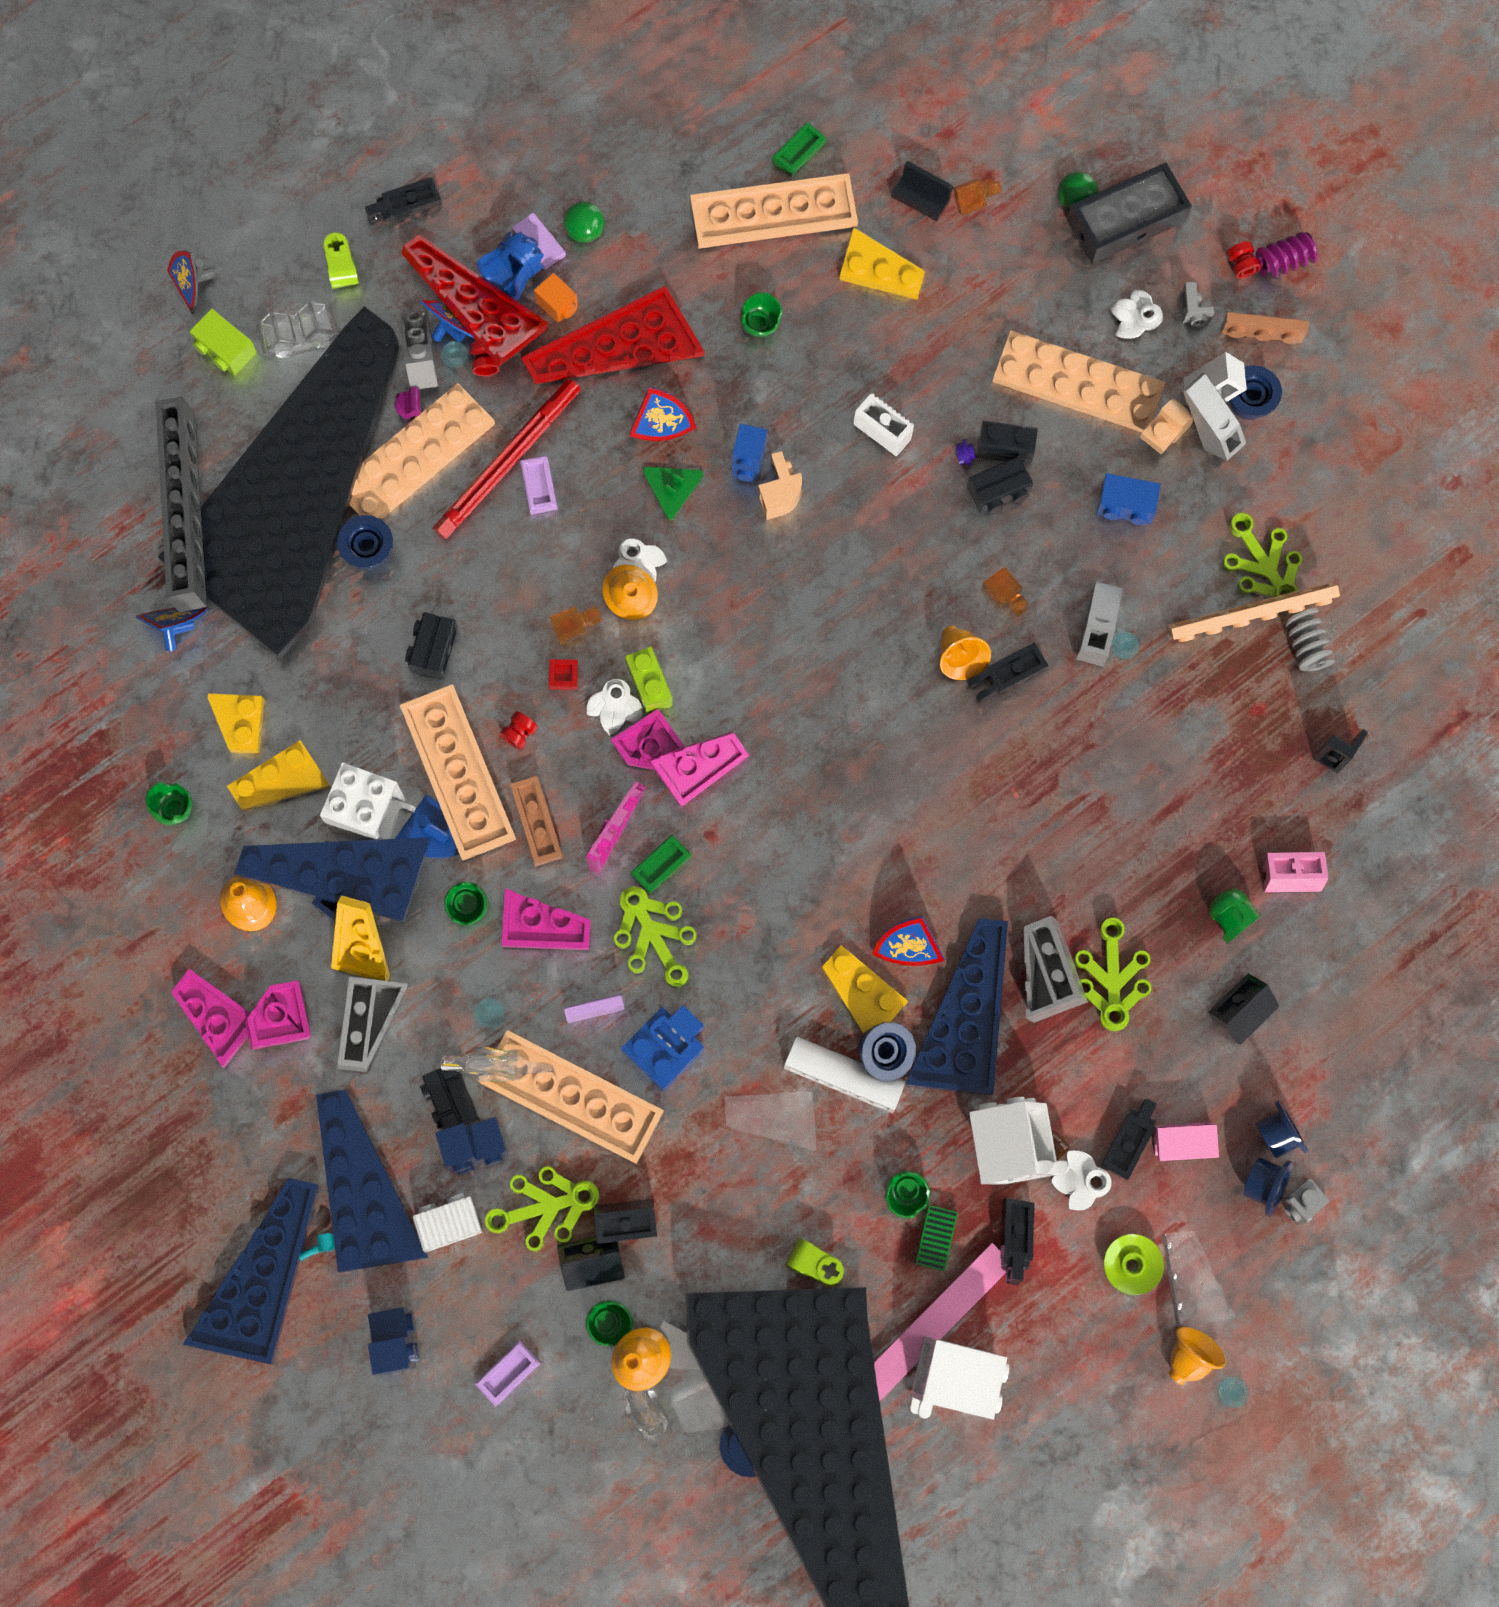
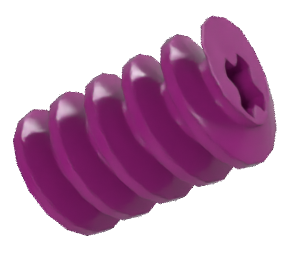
M1299 232L1295 236L1287 237L1285 240L1281 239L1276 243L1267 244L1266 247H1259L1255 253V257L1259 259L1262 266L1259 271L1263 277H1267L1269 272L1272 278H1276L1279 275V271L1283 275L1287 274L1288 266L1292 271L1298 269V263L1300 266L1306 267L1308 260L1312 264L1318 260L1316 244L1308 232Z

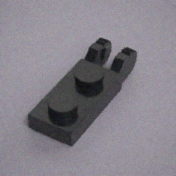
M1034 642L986 667L985 671L969 679L967 684L972 688L980 685L988 678L991 680L993 686L981 691L976 696L978 702L981 703L997 693L1001 694L1045 671L1049 665Z

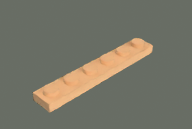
M1329 582L1169 624L1167 628L1172 639H1178V642H1185L1194 639V634L1205 632L1206 635L1216 634L1222 631V627L1233 625L1234 628L1243 627L1250 624L1249 620L1260 617V620L1273 619L1277 617L1278 612L1288 610V613L1300 612L1305 610V605L1313 603L1316 606L1327 605L1333 602L1332 598L1339 597L1340 593L1338 585Z

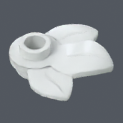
M1133 290L1130 299L1118 300L1110 306L1111 313L1118 320L1122 321L1116 330V336L1120 338H1136L1145 330L1156 329L1163 320L1161 308L1153 304L1151 296L1142 290ZM1146 314H1153L1150 318L1144 317Z
M630 538L620 544L618 549L619 559L613 568L620 565L637 566L647 572L654 583H656L655 567L665 564L667 560L662 550L658 547L644 545L640 540ZM629 550H636L637 555L630 557L627 552Z
M621 679L609 680L601 692L591 696L587 704V715L600 716L602 727L609 735L616 733L623 726L625 720L635 724L643 718L640 701L631 695L629 685ZM615 687L620 688L622 691V695L619 698H613L611 695V690Z
M1074 1150L1067 1152V1162L1070 1165L1069 1171L1055 1175L1051 1180V1183L1059 1192L1070 1195L1069 1209L1077 1211L1091 1207L1096 1197L1104 1196L1111 1188V1178L1108 1172L1097 1167L1094 1159L1087 1153ZM1093 1177L1100 1179L1101 1186L1099 1188H1094L1091 1185Z

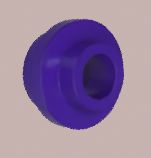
M962 439L961 443L956 444L959 464H967V467L972 466V460L976 459L973 443L968 444L967 439Z

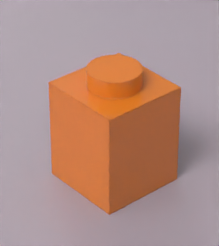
M552 273L534 289L536 303L557 323L561 322L564 318H570L575 313L578 306L576 293L555 273Z

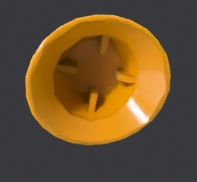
M620 565L613 568L605 576L602 584L603 598L612 612L623 619L639 620L651 614L656 606L658 598L656 585L651 576L637 566Z
M949 626L942 631L939 666L944 675L955 680H968L986 669L991 659V650L986 641L975 637L967 630L957 629L956 626Z
M236 876L230 879L222 889L220 906L225 918L233 926L244 931H257L268 926L273 920L277 909V899L270 885Z
M1181 1327L1177 1330V1342L1173 1347L1170 1358L1172 1369L1169 1371V1375L1177 1383L1183 1385L1186 1380H1200L1213 1369H1221L1225 1366V1355L1212 1338L1190 1327Z
M639 1328L632 1330L618 1342L612 1354L611 1365L615 1379L621 1386L633 1391H642L653 1387L663 1379L668 1371L671 1362V1347L666 1337L655 1329Z

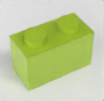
M213 309L189 331L194 340L192 343L194 348L202 355L209 354L213 358V363L221 371L225 372L228 370L234 376L257 354L253 342Z
M652 646L626 655V667L646 716L656 709L663 711L673 707L672 695Z

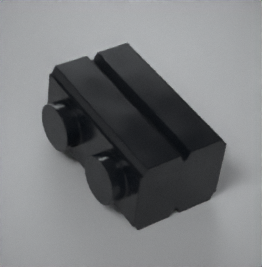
M983 420L979 433L976 457L1008 461L1019 456L1024 464L1031 465L1035 454L1038 428L1027 426L1023 428L1020 425Z
M1019 456L969 477L967 482V489L981 514L987 511L990 514L996 513L1004 508L1005 503L1012 500L1015 503L1025 500L1029 497L1033 487V481Z
M427 612L423 613L421 620H416L413 628V636L416 639L413 646H408L405 655V662L408 663L410 672L440 680L444 678L458 630L456 620Z
M439 1068L422 1076L425 1084L420 1085V1089L426 1102L430 1100L433 1102L436 1111L432 1112L431 1115L437 1129L442 1127L447 1129L462 1123L468 1125L480 1119L459 1069L442 1070Z

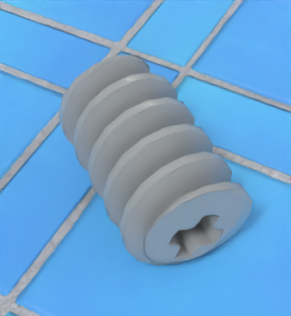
M1318 608L1298 612L1285 623L1286 628L1291 630L1289 638L1294 640L1292 648L1297 650L1295 657L1301 661L1299 663L1301 671L1321 670L1335 662V660H1326V657L1332 654V650H1323L1322 648L1329 643V640L1319 639L1326 632L1323 628L1316 629V626L1322 623V619H1313L1312 617L1319 612Z

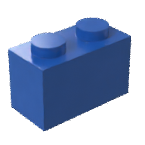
M740 423L732 453V475L736 476L739 480L746 482L752 480L759 481L766 455L767 429Z
M1106 473L1101 485L1097 514L1103 515L1104 518L1110 520H1118L1119 518L1130 520L1136 525L1151 524L1156 515L1161 483Z

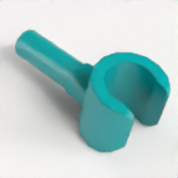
M333 1234L317 1235L318 1245L303 1251L300 1261L314 1254L334 1250Z

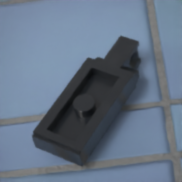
M430 177L381 193L382 197L376 199L377 203L365 206V212L370 224L383 220L384 222H392L440 206L442 201L433 178Z
M1146 1098L1138 1111L1133 1108L1126 1115L1100 1167L1126 1181L1130 1178L1155 1129L1156 1121L1150 1117L1157 1103Z
M1005 1198L1002 1201L1000 1259L1001 1266L1007 1267L1006 1284L1018 1285L1021 1281L1023 1282L1024 1270L1029 1269L1030 1262L1033 1260L1035 1207L1033 1202Z

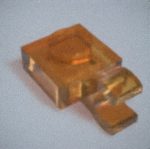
M976 178L953 187L959 213L965 215L987 206L985 198L1002 192L1000 181L995 182L994 178H990L981 183V180Z
M1003 567L983 582L982 587L999 607L1007 603L1018 617L1027 611L1028 602L1023 596L1018 594L1021 592L1022 586L1006 567Z
M597 606L579 614L576 607H572L549 617L561 645L587 635L585 626H593L602 622Z

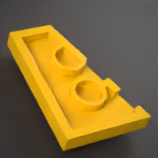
M853 228L840 273V280L918 300L925 271Z
M301 740L227 785L243 812L276 804L284 799L306 796L307 793L331 789V786Z
M341 895L337 902L331 969L367 979L388 981L390 973L370 903Z
M842 945L822 966V970L863 1034L868 1029L882 1022H891L908 1002Z

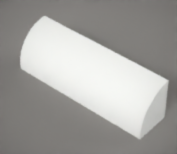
M798 1036L794 1041L784 1069L892 1114L896 1109L906 1082L900 1078L882 1081L871 1076L861 1062Z

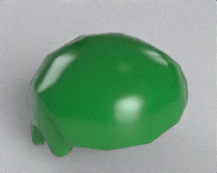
M1080 171L1070 173L1063 178L1058 186V200L1064 208L1070 210L1072 204L1098 193V184L1090 174Z
M588 201L577 202L571 206L564 218V227L569 237L578 243H589L599 238L606 224L604 214L599 207Z
M757 292L746 299L741 308L740 323H742V328L754 337L769 336L776 331L780 324L783 313L782 307L778 299L769 293Z
M158 782L148 790L145 797L149 814L160 824H180L191 814L193 807L189 791L178 783L165 784Z
M459 882L448 890L444 898L445 911L453 922L466 926L473 925L485 916L488 910V897L479 885L472 882Z
M902 1170L889 1179L884 1196L889 1210L896 1216L914 1218L917 1213L927 1207L930 1188L927 1180L917 1171Z
M603 1300L594 1305L588 1311L585 1323L589 1337L598 1345L616 1346L626 1334L631 1332L633 1326L629 1310L621 1302L615 1300Z

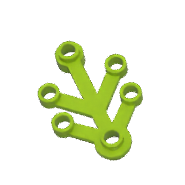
M1246 513L1236 514L1230 522L1229 529L1234 536L1241 537L1256 562L1242 559L1238 555L1231 553L1226 555L1222 566L1227 572L1241 570L1267 577L1271 584L1258 583L1253 578L1245 576L1237 584L1238 592L1242 595L1256 593L1272 598L1279 596L1282 592L1291 593L1299 591L1294 584L1297 569L1303 560L1299 552L1290 551L1284 558L1286 571L1283 580L1277 572L1282 546L1288 538L1287 532L1282 528H1276L1269 536L1271 547L1267 557L1251 532L1254 526L1252 517ZM1236 524L1243 525L1245 530H1238ZM1274 535H1281L1283 540L1277 541L1274 538ZM1289 557L1296 558L1297 564H1292L1289 561ZM1227 560H1234L1236 566H1230ZM1242 583H1249L1251 589H1244Z
M632 886L625 889L620 896V906L625 913L620 930L614 935L615 945L621 949L630 946L632 941L630 932L635 917H637L642 928L634 955L628 960L630 971L635 974L644 971L646 967L645 956L649 942H651L666 968L665 980L667 984L672 988H682L688 981V971L683 965L676 963L661 936L680 940L684 945H691L696 941V931L690 926L678 928L652 921L647 912L664 914L669 920L675 921L682 915V907L679 903L673 901L667 904L648 899L647 893L640 887ZM631 896H637L640 899L636 905H631L628 900ZM670 907H677L679 913L675 916L668 913ZM690 931L693 934V938L688 941L684 940L682 934ZM622 934L628 937V941L625 944H620L617 941V938ZM639 959L643 964L641 968L634 969L631 966L632 961ZM674 970H679L682 973V977L675 980L671 977V973Z
M1108 918L1100 927V935L1106 941L1107 973L1093 960L1091 953L1086 950H1081L1075 955L1074 963L1078 968L1086 969L1108 991V1001H1106L1093 989L1094 986L1090 980H1080L1081 984H1087L1089 987V992L1085 993V995L1100 1011L1101 1024L1107 1030L1115 1032L1127 1026L1129 1022L1128 1011L1141 998L1148 996L1152 990L1149 981L1140 979L1133 985V991L1120 1002V989L1140 969L1146 968L1150 964L1151 958L1146 951H1137L1133 955L1132 961L1119 974L1118 940L1124 935L1125 927L1121 920ZM1113 927L1116 930V935H1108L1106 928ZM1085 955L1088 958V963L1081 964L1078 957ZM1138 955L1144 956L1146 963L1140 965L1137 963L1136 957ZM1138 984H1144L1147 987V992L1140 993L1137 989ZM1111 1012L1118 1014V1022L1110 1020L1109 1014Z
M543 1167L539 1171V1180L544 1185L553 1184L568 1193L556 1198L530 1184L524 1176L515 1175L510 1180V1188L513 1192L517 1194L523 1193L540 1203L505 1212L502 1209H493L487 1213L485 1225L491 1232L500 1234L508 1229L509 1224L542 1215L533 1233L529 1234L525 1240L527 1248L536 1252L542 1249L544 1245L543 1238L559 1210L571 1206L563 1224L557 1226L554 1231L555 1238L559 1242L567 1243L572 1239V1230L581 1213L593 1209L599 1201V1191L593 1183L580 1181L574 1184L558 1175L552 1167ZM547 1170L553 1172V1178L550 1181H544L542 1178L543 1173ZM517 1179H522L525 1182L524 1187L520 1190L514 1188V1182ZM582 1191L590 1193V1198L586 1202L579 1200V1194ZM496 1216H501L504 1220L503 1225L500 1227H494L493 1219ZM562 1228L569 1230V1236L566 1239L558 1237V1232ZM535 1236L539 1237L540 1245L532 1248L529 1245L530 1239Z

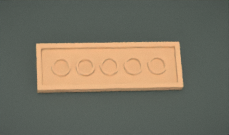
M849 173L690 195L698 248L851 228L858 225Z
M1011 330L992 381L1139 432H1143L1153 421L1166 383Z
M459 383L455 384L424 410L421 415L417 416L363 461L358 479H356L349 507L358 516L372 515L383 519L495 424L494 419Z
M453 684L401 704V710L462 861L516 840Z
M507 1030L497 1049L510 1051L521 1056L494 1054L479 1083L637 1165L664 1110ZM487 1080H514V1081L483 1082V1081H487Z

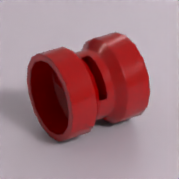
M1250 241L1240 242L1226 252L1229 261L1234 264L1233 271L1237 279L1252 276L1262 267L1259 259L1253 255L1255 250Z
M477 341L471 343V355L474 357L472 362L473 373L478 376H491L500 371L499 366Z
M515 711L510 717L511 723L508 726H504L499 735L508 744L521 751L527 744L526 739L528 735H533L538 726L523 713Z

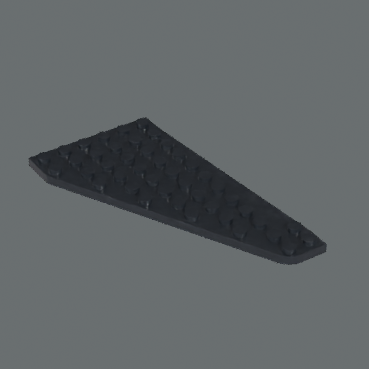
M365 306L342 329L200 507L206 599L279 659L287 653L312 625L337 546L338 534L344 524L356 479H358L399 349L398 339L393 328ZM163 551L158 558L165 564Z
M866 1287L686 1293L687 1344L824 1607H909L868 1324Z

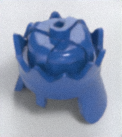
M509 231L495 250L485 254L477 261V268L485 280L517 301L524 291L528 280L544 268V265L540 264L544 254L537 247L538 243L535 239L522 234V232L512 236V233Z

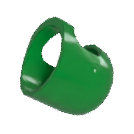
M1235 888L1225 890L1211 901L1208 910L1211 919L1215 920L1224 932L1222 938L1226 944L1261 917V914L1246 894Z

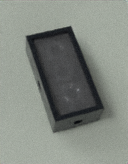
M1167 162L1072 204L1067 222L1090 262L1094 264L1186 222L1192 205Z

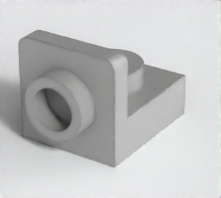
M1186 282L1180 293L1182 324H1191L1195 327L1209 324L1214 315V307H1201L1202 296L1200 292H1197V283Z
M1311 1178L1304 1181L1282 1201L1286 1207L1284 1211L1293 1222H1299L1301 1225L1312 1220V1217L1330 1202Z

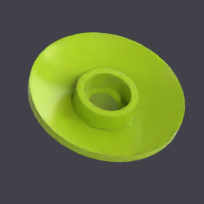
M1129 1234L1119 1237L1108 1247L1104 1256V1271L1110 1284L1118 1291L1127 1295H1142L1153 1290L1160 1282L1164 1271V1260L1159 1248L1150 1239L1137 1234ZM1129 1260L1136 1262L1137 1268L1135 1271H1130L1127 1268Z

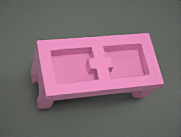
M1325 852L1267 853L1263 864L1262 872L1266 873V880L1263 885L1264 892H1321L1328 880Z
M1200 1122L1154 1125L1155 1156L1158 1155L1159 1161L1219 1158L1216 1124Z

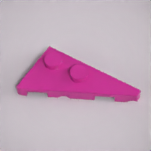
M635 781L611 819L607 818L604 821L598 839L591 845L586 855L590 870L598 874L600 873L646 786Z

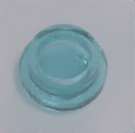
M449 342L441 351L442 361L449 368H460L468 361V350L460 342Z
M1128 632L1117 634L1111 644L1113 654L1121 660L1134 658L1140 647L1136 636Z
M482 1000L475 1008V1019L484 1028L497 1027L504 1018V1009L497 1000Z
M1228 1377L1219 1384L1218 1396L1225 1406L1238 1408L1243 1406L1248 1400L1249 1389L1242 1379Z

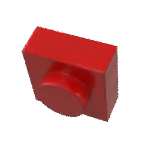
M549 659V690H578V660Z

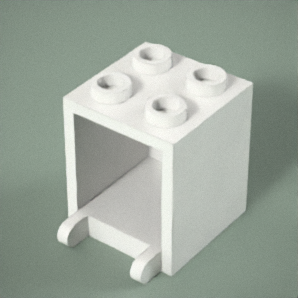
M342 762L320 817L330 832L354 841L380 840L390 838L401 810L414 813L416 807L404 803L405 797L396 781Z
M1024 1097L1007 1099L1006 1104H997L996 1102L979 1105L980 1110L969 1112L981 1184L1005 1185L1059 1175L1069 1171L1070 1165L1067 1161L1056 1160L1047 1103H1038L1035 1098L1024 1099Z
M924 1336L911 1392L910 1411L926 1419L930 1417L933 1405L994 1420L995 1413H999L1002 1406L1001 1385L1002 1382H1006L1009 1374V1364H1006L1007 1358L994 1353Z

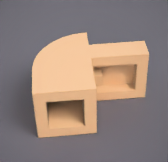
M1174 398L1171 399L1141 433L1140 438L1162 454L1172 442L1175 444L1192 425L1194 420L1191 411Z
M782 451L771 454V468L776 480L758 485V497L766 520L789 513L797 506L801 497L802 475L801 473L793 475L791 462L789 459H784Z

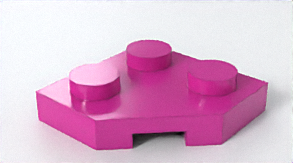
M656 709L611 739V743L627 765L651 770L654 769L648 759L685 747L659 709Z
M299 980L270 985L245 1021L251 1050L308 1040L311 1037Z

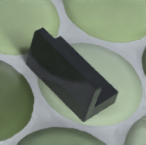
M907 161L903 168V175L893 189L891 197L938 222L951 201L953 185Z
M1363 728L1349 744L1332 735L1318 750L1313 759L1338 774L1353 759L1368 731Z
M1248 973L1208 1013L1212 1020L1227 1028L1234 1041L1241 1045L1279 1008V1004L1268 984Z
M654 1199L597 1205L594 1207L597 1244L657 1237Z
M596 1236L557 1245L560 1268L567 1291L625 1278L618 1241L597 1244Z

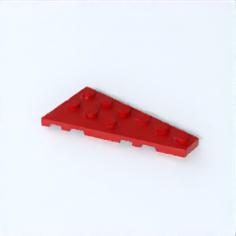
M420 234L403 245L401 254L498 366L502 365L546 331L547 321Z
M665 285L521 357V360L534 384L702 357L705 356V351Z

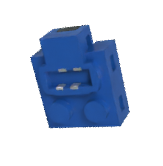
M683 1005L673 1016L665 1008L661 1007L621 1048V1051L664 1092L705 1050L704 1046L696 1039L704 1030V1025Z

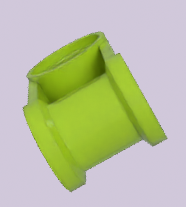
M340 233L327 235L324 239L323 247L328 263L327 269L332 289L359 284L354 260L351 257L346 237Z
M798 1238L785 1263V1266L805 1277H810L828 1287L838 1285L844 1275L843 1265L837 1258L823 1252L817 1246L801 1238ZM831 1264L835 1265V1272L839 1275L826 1279L825 1271L822 1270L823 1267L829 1268Z

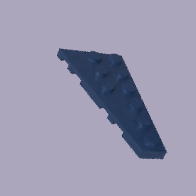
M430 837L243 846L234 874L238 877L336 904L341 895L370 903L373 914L405 922L431 839Z
M978 919L905 1086L983 1095L994 1094L1008 921Z
M347 1090L316 1094L338 1273L429 1258L422 1249L416 1230L366 1132Z
M288 1178L270 1206L269 1212L252 1234V1238L246 1248L238 1256L215 1292L216 1295L207 1309L203 1311L195 1328L182 1345L273 1365L320 1185Z

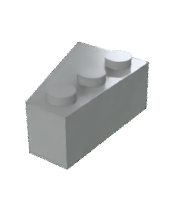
M1052 916L1024 926L1025 991H1027L1026 1019L1035 1023L1087 1003L1085 992L1059 922Z
M349 977L337 1069L367 1072L407 990L408 983Z

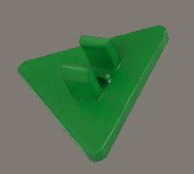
M645 467L643 469V473L668 520L674 519L704 476L702 470Z

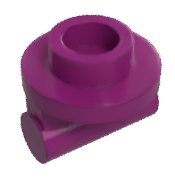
M411 387L409 391L400 392L396 395L394 406L400 416H403L405 419H411L414 416L421 415L420 389L418 387Z

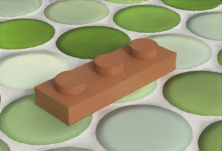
M1227 312L1222 322L1221 334H1227L1233 338L1245 336L1254 337L1260 341L1272 339L1281 340L1287 344H1296L1303 342L1308 332L1309 321Z
M538 776L510 784L535 866L563 858Z

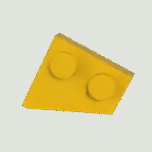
M208 693L207 698L230 752L259 754L264 697Z

